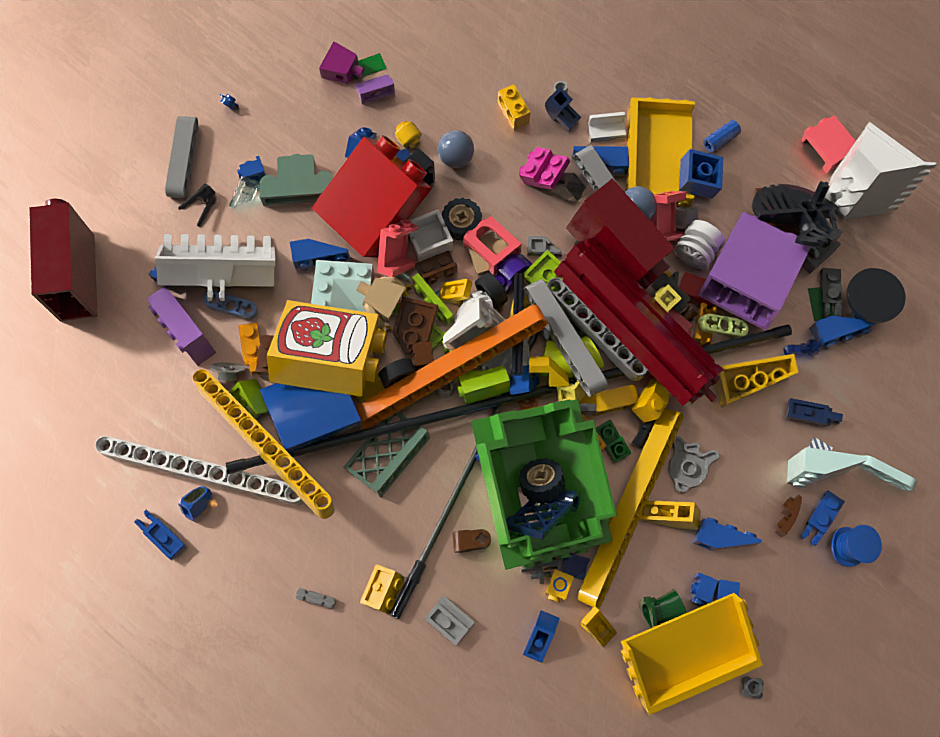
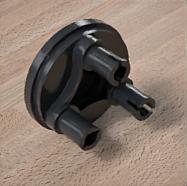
M868 268L858 272L850 280L847 287V301L852 310L847 318L862 319L871 323H885L894 319L900 314L905 305L906 295L903 285L896 276L883 269Z

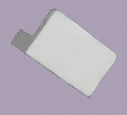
M616 112L590 115L588 122L590 142L626 138L624 125L626 113Z

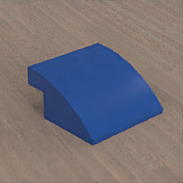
M278 383L259 389L279 441L288 453L361 425V419L349 394Z

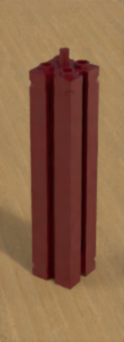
M595 238L586 240L585 243L575 244L566 255L567 258L559 264L554 273L562 278V281L672 396L678 399L677 401L682 406L689 402L693 404L704 395L711 402L717 399V396L709 387L721 379L719 374L724 369L715 363V360L599 245Z

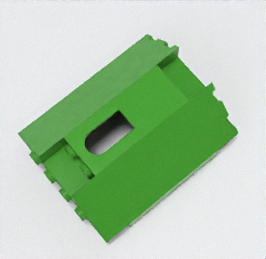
M569 399L521 411L514 410L471 420L505 570L522 565L523 569L534 567L537 561H541V564L552 562L553 557L559 556V559L571 556V552L576 551V554L588 552L589 547L612 541L608 522H610V517L617 516L594 419L583 422L578 399ZM548 458L558 462L560 467H562L566 482L565 489L580 493L581 498L578 509L575 512L569 511L543 540L508 530L506 519L522 508L518 493V487H521L519 483L521 469L532 460Z

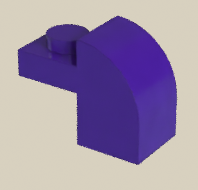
M523 254L509 256L497 268L499 272L495 278L501 283L506 294L514 286V274L524 273L532 265Z

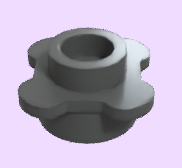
M749 676L744 677L742 695L744 697L752 696L756 699H761L763 696V680L761 678L751 679Z

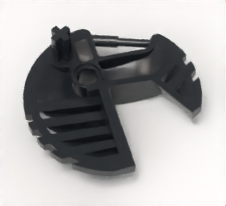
M820 181L815 192L796 185L778 184L775 186L772 184L769 188L765 186L762 190H758L752 200V210L757 219L767 223H795L801 232L796 237L795 243L824 246L834 243L842 234V231L837 228L836 206L825 198L830 187L828 182ZM826 218H829L830 223L832 224V227H831V225L829 224V222L826 220Z

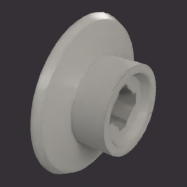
M220 362L210 365L211 370L217 372V378L222 381H234L237 379V373L245 370V366L237 363Z

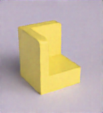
M578 380L575 384H569V387H557L559 401L578 399L580 402L586 394Z

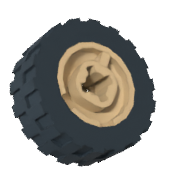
M455 198L444 206L442 218L451 237L456 240H463L464 235L469 230L476 228L482 221V212H480V207L477 206V203L471 201V199Z
M539 458L535 461L532 460L521 469L519 483L523 495L528 500L536 503L549 502L554 498L556 499L565 489L566 482L563 469L558 462L552 459Z

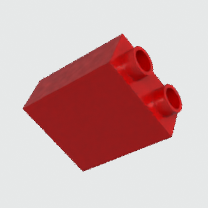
M384 135L379 140L363 137L311 208L362 257H378L381 229L389 227L391 224H396L401 220H408L432 189L423 180L427 172L411 159L406 164L396 156L400 151V147Z

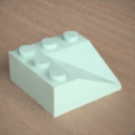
M316 260L311 304L365 312L362 305L365 295L356 290L361 281L370 286L372 285L374 280L373 264Z

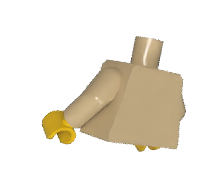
M394 276L375 278L371 286L361 281L356 291L365 295L362 304L365 312L378 314V330L384 331L386 328L391 331V326L385 325V322L388 323L402 296H410L406 290H412V286L405 285Z

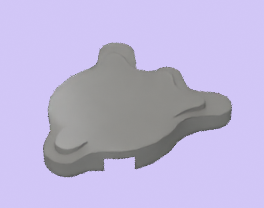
M676 436L673 442V456L668 465L669 475L675 484L676 491L685 493L688 489L700 485L707 477L710 464L720 457L718 451L711 450L701 453L699 443L687 444L680 436Z

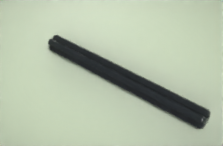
M523 273L514 274L513 315L524 310ZM523 341L512 346V375L521 376L523 374Z

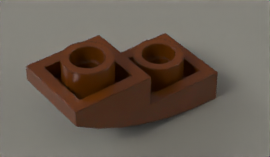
M800 495L794 498L789 497L783 504L785 508L781 513L784 517L777 523L779 528L775 531L780 537L787 535L798 517L802 503Z

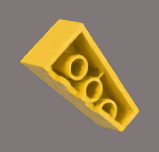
M790 354L721 366L724 370L719 374L721 379L716 383L721 407L726 406L799 373L795 355Z

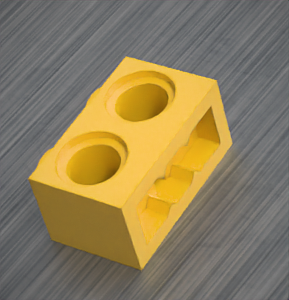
M515 84L499 90L498 104L513 130L529 124L530 110Z

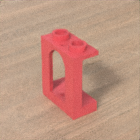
M492 216L486 220L483 219L476 228L469 230L463 237L464 248L466 249L470 246L489 264V271L493 275L499 272L497 268L506 258L513 254H521L522 243ZM490 229L508 244L497 255L479 240Z

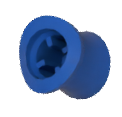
M858 525L854 528L842 527L837 529L832 538L831 548L833 557L838 564L844 567H852L861 562H874L881 553L882 543L879 534L874 528L868 525Z

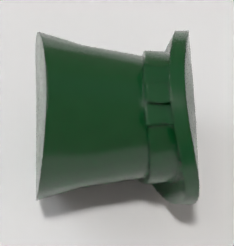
M675 589L658 598L646 596L640 600L641 613L651 628L687 613L684 603Z

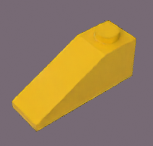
M653 376L631 410L644 423L659 419L668 404L670 392Z
M647 501L639 521L677 529L699 530L701 510L693 502Z

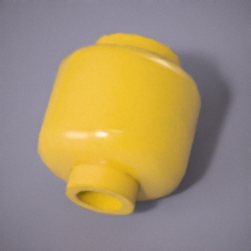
M403 121L396 127L395 137L404 148H415L420 144L419 139L422 133L412 121Z

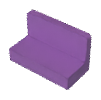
M383 75L355 85L361 103L395 94L392 78H389V75Z

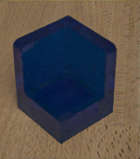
M571 553L570 557L564 558L561 572L574 576L576 579L584 580L590 558Z

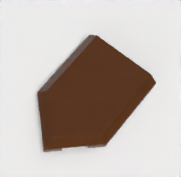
M402 296L393 335L400 344L405 356L413 352L412 344L430 341L439 305Z

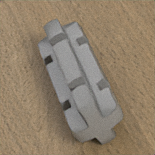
M298 588L296 592V598L304 601L305 599L309 603L320 606L325 605L324 607L333 609L336 599L334 597H325V595L313 591L307 592L306 589Z

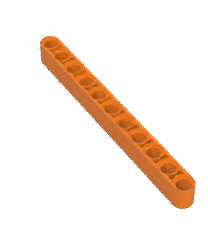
M538 305L527 307L358 404L355 408L361 419L360 427L366 429L378 424L544 329L548 322Z

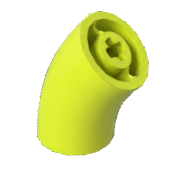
M588 336L580 338L599 369L604 368L602 357ZM547 340L542 356H549L568 373V378H574V373L553 341ZM538 373L539 376L549 378V373Z

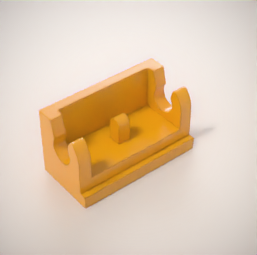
M701 303L697 310L692 336L700 346L711 344L713 334L701 331L698 326V320L706 314L716 315L717 307L707 309V304Z

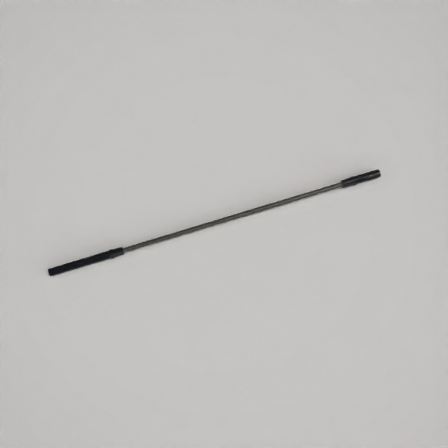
M540 331L530 336L528 340L529 353ZM509 391V392H506V393H502L501 396H502V395L509 394L510 391ZM503 406L495 407L491 416L499 414ZM475 446L419 560H415L410 572L406 576L407 579L390 611V616L395 619L401 617L416 585L421 580V575L426 567L425 562L476 461L475 456L478 454L477 446Z

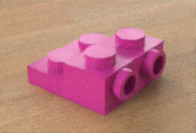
M536 147L533 152L529 153L525 166L520 167L519 176L526 185L554 190L571 161L568 157L553 154L550 149Z

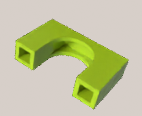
M442 341V345H443L444 351H445V352H447V351H448V352H451L452 350H448V349L444 346L443 341ZM504 365L484 371L470 370L454 380L455 382L459 381L460 386H457L460 398L464 397L466 404L510 391V379Z

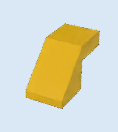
M529 356V373H549V387H569L568 373L549 356Z

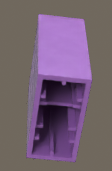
M742 212L697 296L766 331L780 312L811 246L795 243L797 235L785 233L767 224V222L757 219L756 216Z

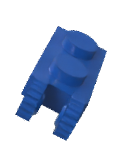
M827 490L807 520V525L802 531L801 537L805 539L810 534L812 528L818 532L813 537L811 544L816 546L829 529L845 501Z
M146 509L143 513L152 523L146 527L138 518L134 523L172 561L186 545L160 519L156 518Z

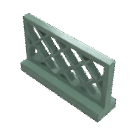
M397 412L383 420L378 426L389 424L394 415L399 417L400 421L408 418ZM418 426L414 427L416 432L410 437H404V430H401L402 438L391 439V433H389L388 440L378 441L377 437L366 439L343 468L381 498L430 439L429 433L424 428ZM402 442V449L392 452L391 443ZM388 444L389 453L379 454L378 445ZM375 446L376 455L365 456L366 448ZM390 457V463L385 467H380L379 458ZM376 459L377 468L366 469L365 460ZM362 461L363 470L354 471L350 467L355 462ZM377 472V479L372 484L368 482L366 473Z

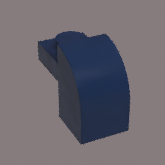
M560 86L546 100L545 108L553 121L556 119L568 131L581 119V116L569 105L573 99Z

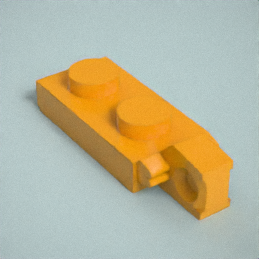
M258 323L238 325L243 361L245 366L250 367L252 375H257L255 371L259 346L261 345Z

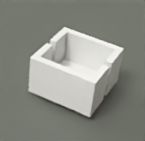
M439 209L410 220L413 224L418 225V230L409 233L408 239L419 262L445 251L453 250V239L447 226L445 227V222Z

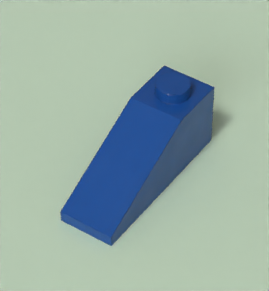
M573 146L572 158L574 159L573 155L587 146ZM592 146L611 174L621 176L627 173L629 167L628 146Z

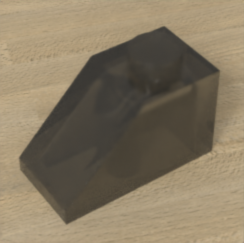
M563 173L554 190L542 189L564 201H578L586 186L575 173Z

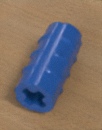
M735 120L729 121L704 139L703 144L705 148L711 153L720 149L721 146L727 144V142L741 133V127Z

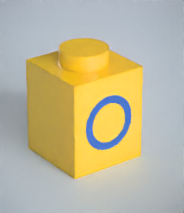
M554 569L545 595L549 596L548 599L556 603H560V600L564 602L574 576Z

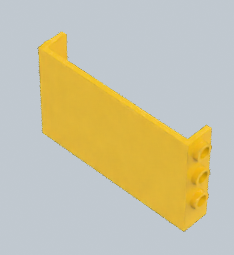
M631 97L628 107L627 146L629 167L626 173V190L635 186H642L651 190L653 194L679 191L680 159L689 149H692V112L695 101ZM687 193L686 199L677 201L676 206L691 207L694 195Z
M732 593L621 641L623 650L620 652L625 663L628 662L629 668H627V673L630 679L634 680V693L637 698H640L642 706L649 715L763 666L757 648L759 641L753 634L752 628H754V625L747 615L748 605L743 598L741 599L735 593Z

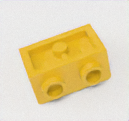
M376 564L360 603L389 614L395 604L397 594L403 586L404 576Z

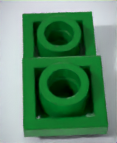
M608 420L596 427L597 433L607 445L605 450L614 463L632 454L623 436L620 437L612 420Z

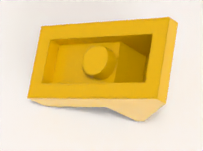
M469 279L442 283L439 293L440 300L445 303L461 306L464 300L469 299L473 282Z
M595 606L581 621V627L603 648L617 633L602 612Z

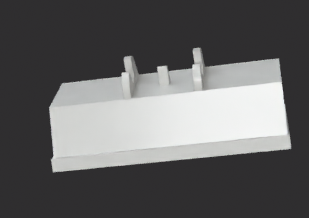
M869 122L830 177L828 184L830 187L825 198L836 206L835 213L842 220L894 211L899 208L897 204H902L905 201L904 198L909 197L911 192L908 191L917 188V185L914 184L921 183L924 180L922 176H927L930 173V170L926 169L934 168L937 163L924 162Z

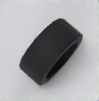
M485 273L475 280L477 291H483L488 294L495 310L508 301L506 291L492 274Z
M403 358L382 368L378 376L384 389L417 370L410 358Z

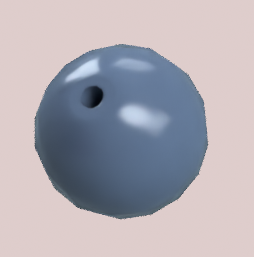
M451 130L440 138L437 146L438 156L445 165L451 168H461L472 160L474 143L465 132Z
M642 186L627 189L625 193L651 221L656 212V201L653 192Z

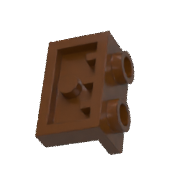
M449 250L415 263L417 272L429 285L436 283L438 279L443 277H452L458 272L457 263L454 262Z

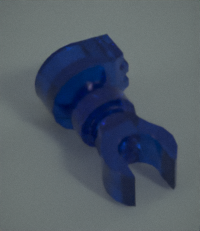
M810 339L806 344L787 345L783 348L784 355L799 353L802 355L808 353L809 356L818 355L820 352L819 342H817V339Z

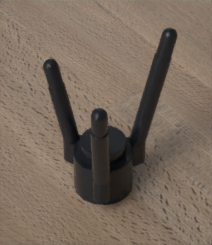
M203 184L178 209L181 210L196 198L203 203L207 201L208 203L197 222V226H200L211 204L215 201V198H213L215 191L209 185Z

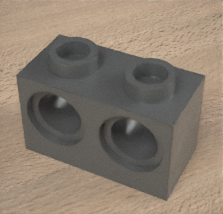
M835 241L825 245V247L820 245L811 246L808 254L813 258L806 256L802 267L811 274L841 244Z

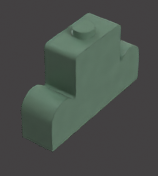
M312 154L281 156L277 158L278 177L265 175L260 180V199L263 206L316 202L333 179V176L328 171H320L316 175V164Z

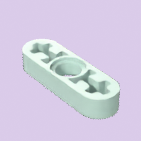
M868 456L867 461L859 465L865 471L902 490L912 492L916 486V479L874 457Z

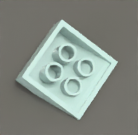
M806 447L788 460L787 483L793 484L797 488H805L807 485L849 472L866 462L868 456Z

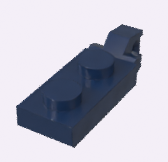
M790 398L788 400L786 418L830 426L831 423L839 424L842 422L843 414L832 412V408H829V405Z

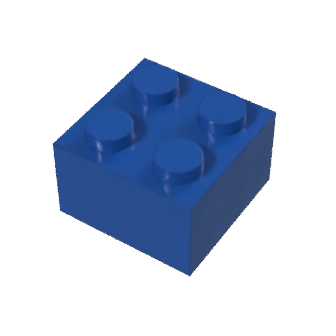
M689 149L680 159L679 191L713 199L722 190L723 157Z

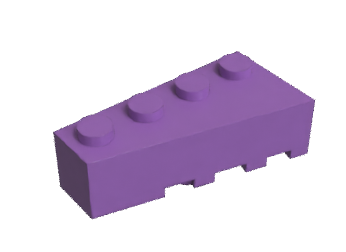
M166 286L147 298L151 304L148 307L154 316H160L157 319L163 328H169L166 331L173 341L175 339L178 340L176 343L177 347L182 353L186 351L197 366L216 353Z

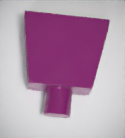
M334 41L319 67L321 78L346 84L350 82L353 75L362 78L365 69L358 66V57L354 52Z

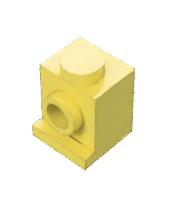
M669 284L661 287L654 297L666 312L682 299Z

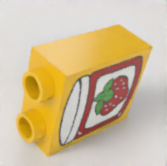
M287 300L267 353L269 382L362 397L366 382H376L379 359L373 357L374 353L384 354L387 331L378 330V314Z

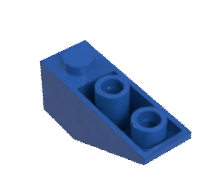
M312 239L290 242L295 269L305 270L311 266H316V260L345 262L350 259L348 249Z
M830 316L814 322L809 329L819 348L824 346L830 348L836 345L837 341L843 340L846 342L853 339L854 335L860 334L863 336L872 331L871 328L877 323L867 322L862 319Z
M707 517L700 521L699 530L696 531L693 544L714 551L755 546L761 543L762 540L756 538L757 535L754 533H742L737 531L738 528L728 524L724 526L718 524V520Z

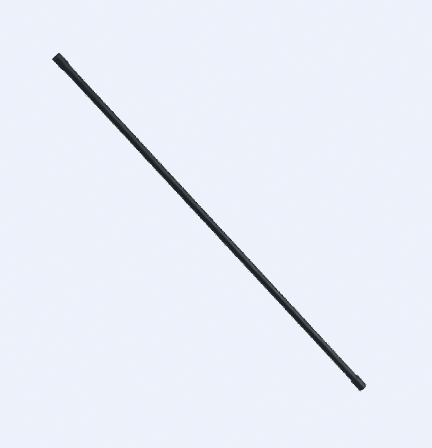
M787 324L701 347L708 354H713L769 339L792 335V329ZM618 367L601 371L606 380L625 375ZM633 367L635 372L641 371L640 368ZM576 377L569 379V384L577 382ZM549 384L535 387L530 392L513 395L510 393L320 440L289 452L292 457L503 406L557 392V387H549ZM259 455L226 462V469L228 474H232L267 463Z

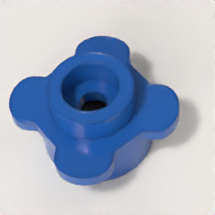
M220 94L222 96L220 102L230 109H233L234 106H239L235 103L236 99L231 95L226 94L224 96Z

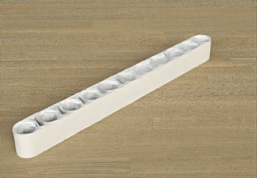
M108 436L99 437L95 442L96 450L108 458L298 506L304 502L300 497L295 500L290 498L293 490L284 481L245 471L228 474L225 466ZM110 443L109 449L104 451V446ZM125 448H129V452L122 456V451ZM148 452L147 458L141 460V455ZM166 457V463L159 465L160 459ZM181 462H185V467L182 470H178V465ZM199 467H204V472L200 475H197V469ZM222 471L223 477L215 480V475ZM242 476V482L234 485L235 478ZM257 481H261V487L257 490H254L253 484ZM275 486H280V492L273 495L271 493L272 489Z

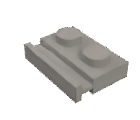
M444 595L424 618L455 646L475 623Z

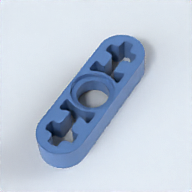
M213 291V299L215 297L217 301L222 302L221 307L218 302L211 304L208 301V293L204 297L206 306L211 310L246 320H252L258 315V309L255 303L227 294H225V301H220L219 292ZM230 301L236 302V307L232 310L226 308L227 303ZM251 307L253 312H249L248 314L245 310H243L249 309Z

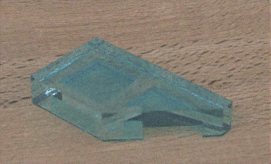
M241 176L229 207L235 208L243 202L247 203L253 200L260 185L259 181Z

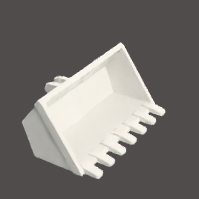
M164 234V245L159 246L155 255L157 285L208 286V301L213 299V286L220 287V301H225V287H274L275 247H271L270 236L263 237V247H255L254 236H247V246H238V236L231 235V246H222V236L214 235V246H205V235L202 234L198 235L197 245H189L188 234L181 235V245H172V234Z

